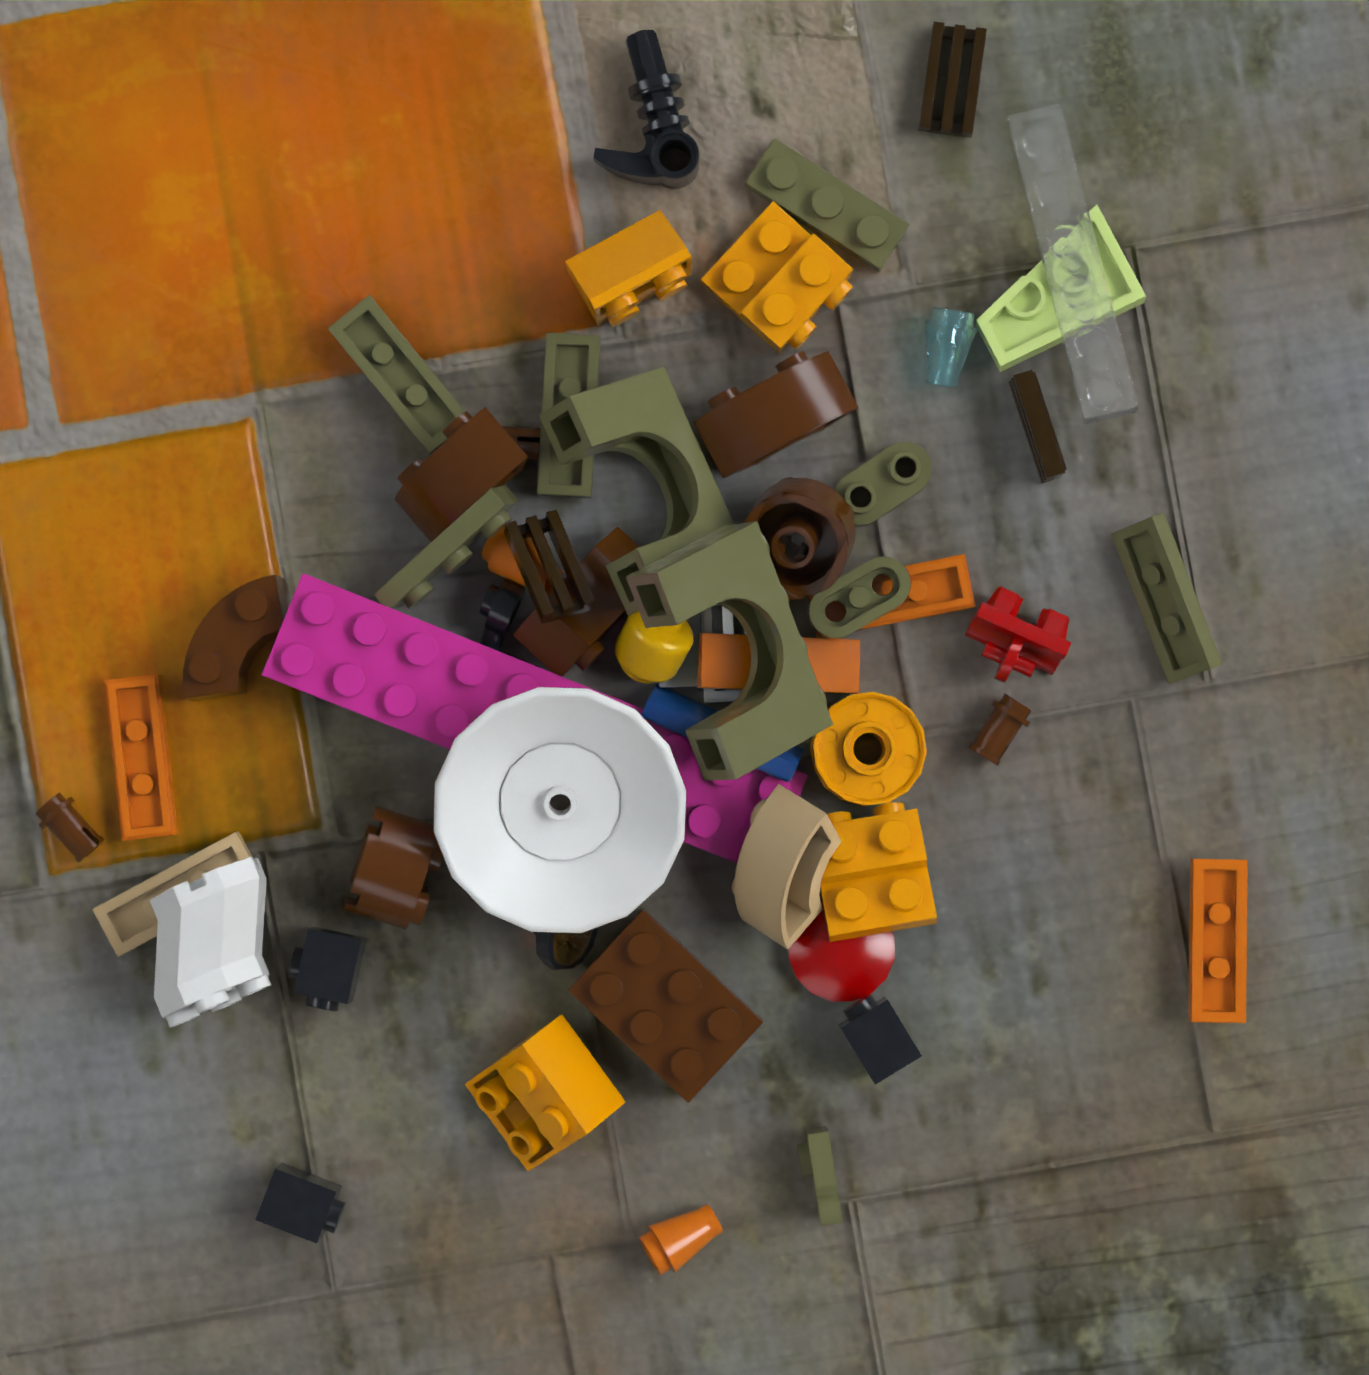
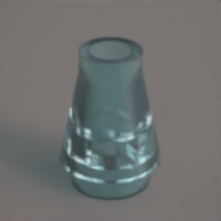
M932 307L931 319L925 320L926 383L958 387L960 373L978 328L973 327L975 313Z

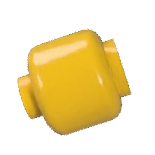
M637 612L628 616L614 644L615 655L623 671L633 680L644 684L665 682L676 675L694 641L693 631L687 620L678 625L645 628L641 615Z

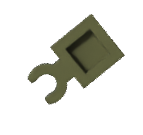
M827 1126L805 1129L807 1143L797 1144L802 1177L811 1175L813 1177L821 1226L843 1223Z

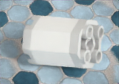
M249 857L202 874L203 878L188 884V881H185L150 899L158 920L154 999L162 1018H166L170 1028L190 1021L207 1010L211 1009L212 1012L228 1007L241 1001L242 997L271 986L268 978L270 974L262 957L267 878L258 858Z

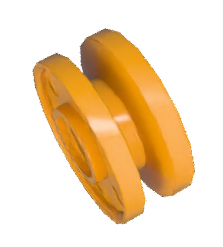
M877 692L852 694L828 707L833 725L812 736L809 746L812 769L822 786L841 801L860 806L889 803L908 792L922 773L927 753L924 730L913 711L895 697ZM862 734L873 735L881 744V756L872 765L861 763L854 755V743Z

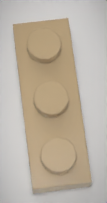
M234 832L92 909L117 957L123 956L157 937L158 920L150 899L185 881H188V884L203 878L202 874L252 857L241 834Z

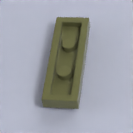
M775 138L745 182L747 189L769 203L774 201L788 215L879 273L910 225Z
M368 295L331 325L328 330L431 455L447 440V437L442 433L443 430L465 411L374 299Z
M546 333L542 414L571 395L598 387L601 337L599 335ZM541 421L538 496L592 499L594 455L561 466Z
M506 485L491 488L373 595L382 605L392 609L404 604L409 610L414 608L434 590L429 583L443 569L448 575L453 573L473 555L468 547L482 534L487 540L492 538L505 527L506 523L512 520L507 512L519 500Z
M1161 513L1111 533L1168 683L1171 684L1222 665L1165 514Z

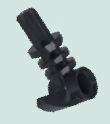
M640 30L629 35L626 39V45L637 83L628 88V92L632 101L643 103V106L637 110V115L639 119L648 121V124L642 128L646 141L645 147L637 153L595 148L594 162L614 175L629 181L662 185L670 189L684 188L692 183L697 176L699 170V149L695 140L683 130L690 123L688 116L679 115L678 112L685 106L684 100L681 97H674L673 94L682 86L679 74H668L657 33L654 30ZM669 149H681L688 154L690 162L683 170L669 171L659 161L662 154Z

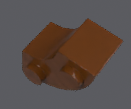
M804 351L796 353L775 366L778 374L742 393H739L735 386L721 392L708 401L712 410L693 422L723 479L758 465L787 447L823 431L859 408L829 351L810 359L807 358Z
M486 407L473 417L468 411L459 415L442 432L447 437V440L425 461L422 458L416 460L397 478L403 486L398 491L395 501L430 542L437 538L487 491L508 483L523 470L528 456Z
M619 527L615 528L594 546L579 563L595 599L593 610L542 624L536 609H534L513 636L554 674L563 677L575 665L584 671L605 649L599 641L626 614V610L606 565L639 548V546ZM566 577L564 579L565 585L572 601H576L575 594ZM552 591L547 596L552 607L559 606L554 591Z
M275 574L248 582L223 597L207 613L196 629L185 657L182 682L183 699L198 701L247 693L248 671L256 654L272 639L277 638L288 610L285 581L283 578Z

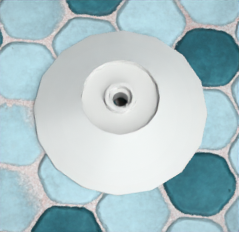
M537 687L492 704L455 738L435 781L434 834L451 877L486 913L530 932L583 933L627 917L665 882L685 839L686 788L669 744L634 708L588 688ZM557 794H563L570 799L571 803L564 810H556L550 804L551 798Z

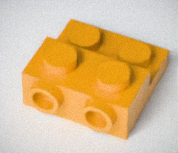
M772 201L702 277L701 284L780 355L788 345L797 350L817 328L811 320L825 305L833 311L849 294L853 286L848 282V279L852 276L853 268L816 234L810 235L780 206Z
M890 802L875 807L872 810L873 816L852 820L851 813L846 811L827 814L842 841L829 859L820 887L830 942L937 924V913L917 808L905 810L903 803Z

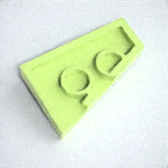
M1096 205L1083 217V221L1065 238L1062 237L1048 251L1046 257L1026 276H1021L976 320V327L997 368L1002 372L1145 303L1146 295L1098 205Z

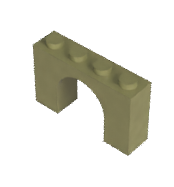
M664 367L571 395L539 415L561 466L601 452L618 451L636 458L645 465L654 475L662 489L667 507V522L661 539L636 548L606 565L628 616L639 612L627 582V575L723 526L734 525L721 492L700 449L698 440L692 431Z
M757 521L723 526L626 576L645 628L678 625L718 604L733 613L747 634L751 649V668L743 691L729 706L685 730L704 780H737L833 725L826 706V696L816 680L808 658L806 643L798 632L789 608L788 595L780 584L769 555V544L761 533Z

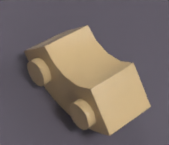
M778 784L769 797L760 801L751 813V827L746 835L738 858L735 878L732 883V892L735 895V903L741 919L788 950L823 910L819 897L822 876L829 859L842 841L824 811Z

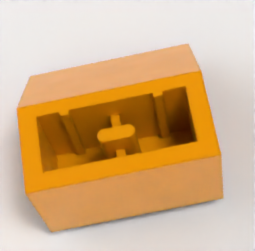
M661 210L565 261L567 271L597 326L608 320L612 327L626 322L640 312L638 304L654 295L657 296L659 301H662L677 294L687 287L684 279L692 275V256Z
M562 1014L465 1083L479 1108L489 1117L507 1142L511 1152L520 1160L527 1171L532 1170L587 1135L626 1103Z

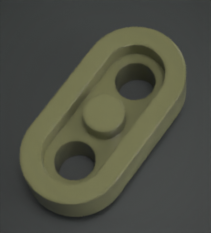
M898 442L845 475L838 482L834 490L853 509L855 527L867 526L918 494L927 485L932 473L931 460L927 452L919 445L912 442ZM901 459L910 460L915 466L914 475L909 478L900 477L895 471L896 462ZM858 488L866 490L870 495V503L863 508L854 506L850 500V493Z
M881 556L873 558L839 577L830 588L821 593L814 594L808 608L811 625L820 635L826 638L840 639L849 636L896 609L905 601L910 591L911 580L907 569L898 560ZM878 575L887 576L892 582L891 592L886 595L877 594L872 588L873 579ZM838 602L844 606L846 614L842 621L832 622L826 617L825 608L829 603Z

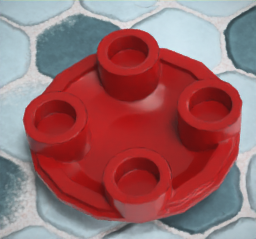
M821 899L823 910L789 948L788 959L796 978L812 994L831 1002H853L872 994L887 979L895 960V938L891 931L830 942Z

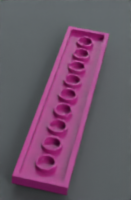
M302 573L262 673L265 677L447 749L451 748L455 738L489 706L537 687L588 688L634 708L640 715L643 712L642 708ZM646 720L669 744L686 788L685 839L683 842L738 863L742 845L751 827L750 817L755 806L760 801L767 799L778 784L799 797L801 795L808 775L797 770L791 782H785L758 769L752 770L737 780H704L688 738Z

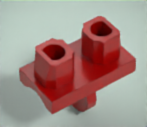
M1000 586L995 590L987 603H981L969 623L965 636L985 645L981 656L999 663L994 679L1005 683L1012 670L1029 678L1032 676L1035 668L1053 675L1061 660H1064L1071 645V642L1065 640L1069 624L1068 616L1052 609H1042L1035 625L1016 618L1023 599L1019 594Z

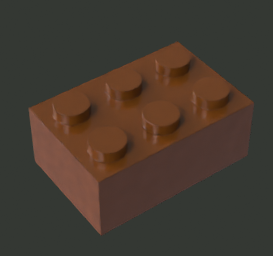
M644 908L568 989L576 999L688 1103L763 1023L762 1018Z

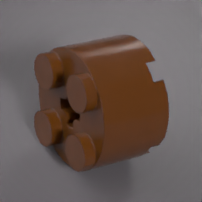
M787 477L769 487L758 498L744 523L757 521L761 533L769 544V555L780 584L785 589L789 600L803 599L805 596L821 593L830 588L841 575L855 541V517L851 506L830 486L808 478ZM794 532L804 536L801 545L794 544L791 541Z
M375 806L372 813L373 819L381 822L379 827L369 824L367 826L350 879V883H353L350 893L357 894V898L346 896L343 910L403 929H407L410 922L420 925L430 894L427 893L428 887L423 886L427 870L437 873L443 858L434 834V824Z

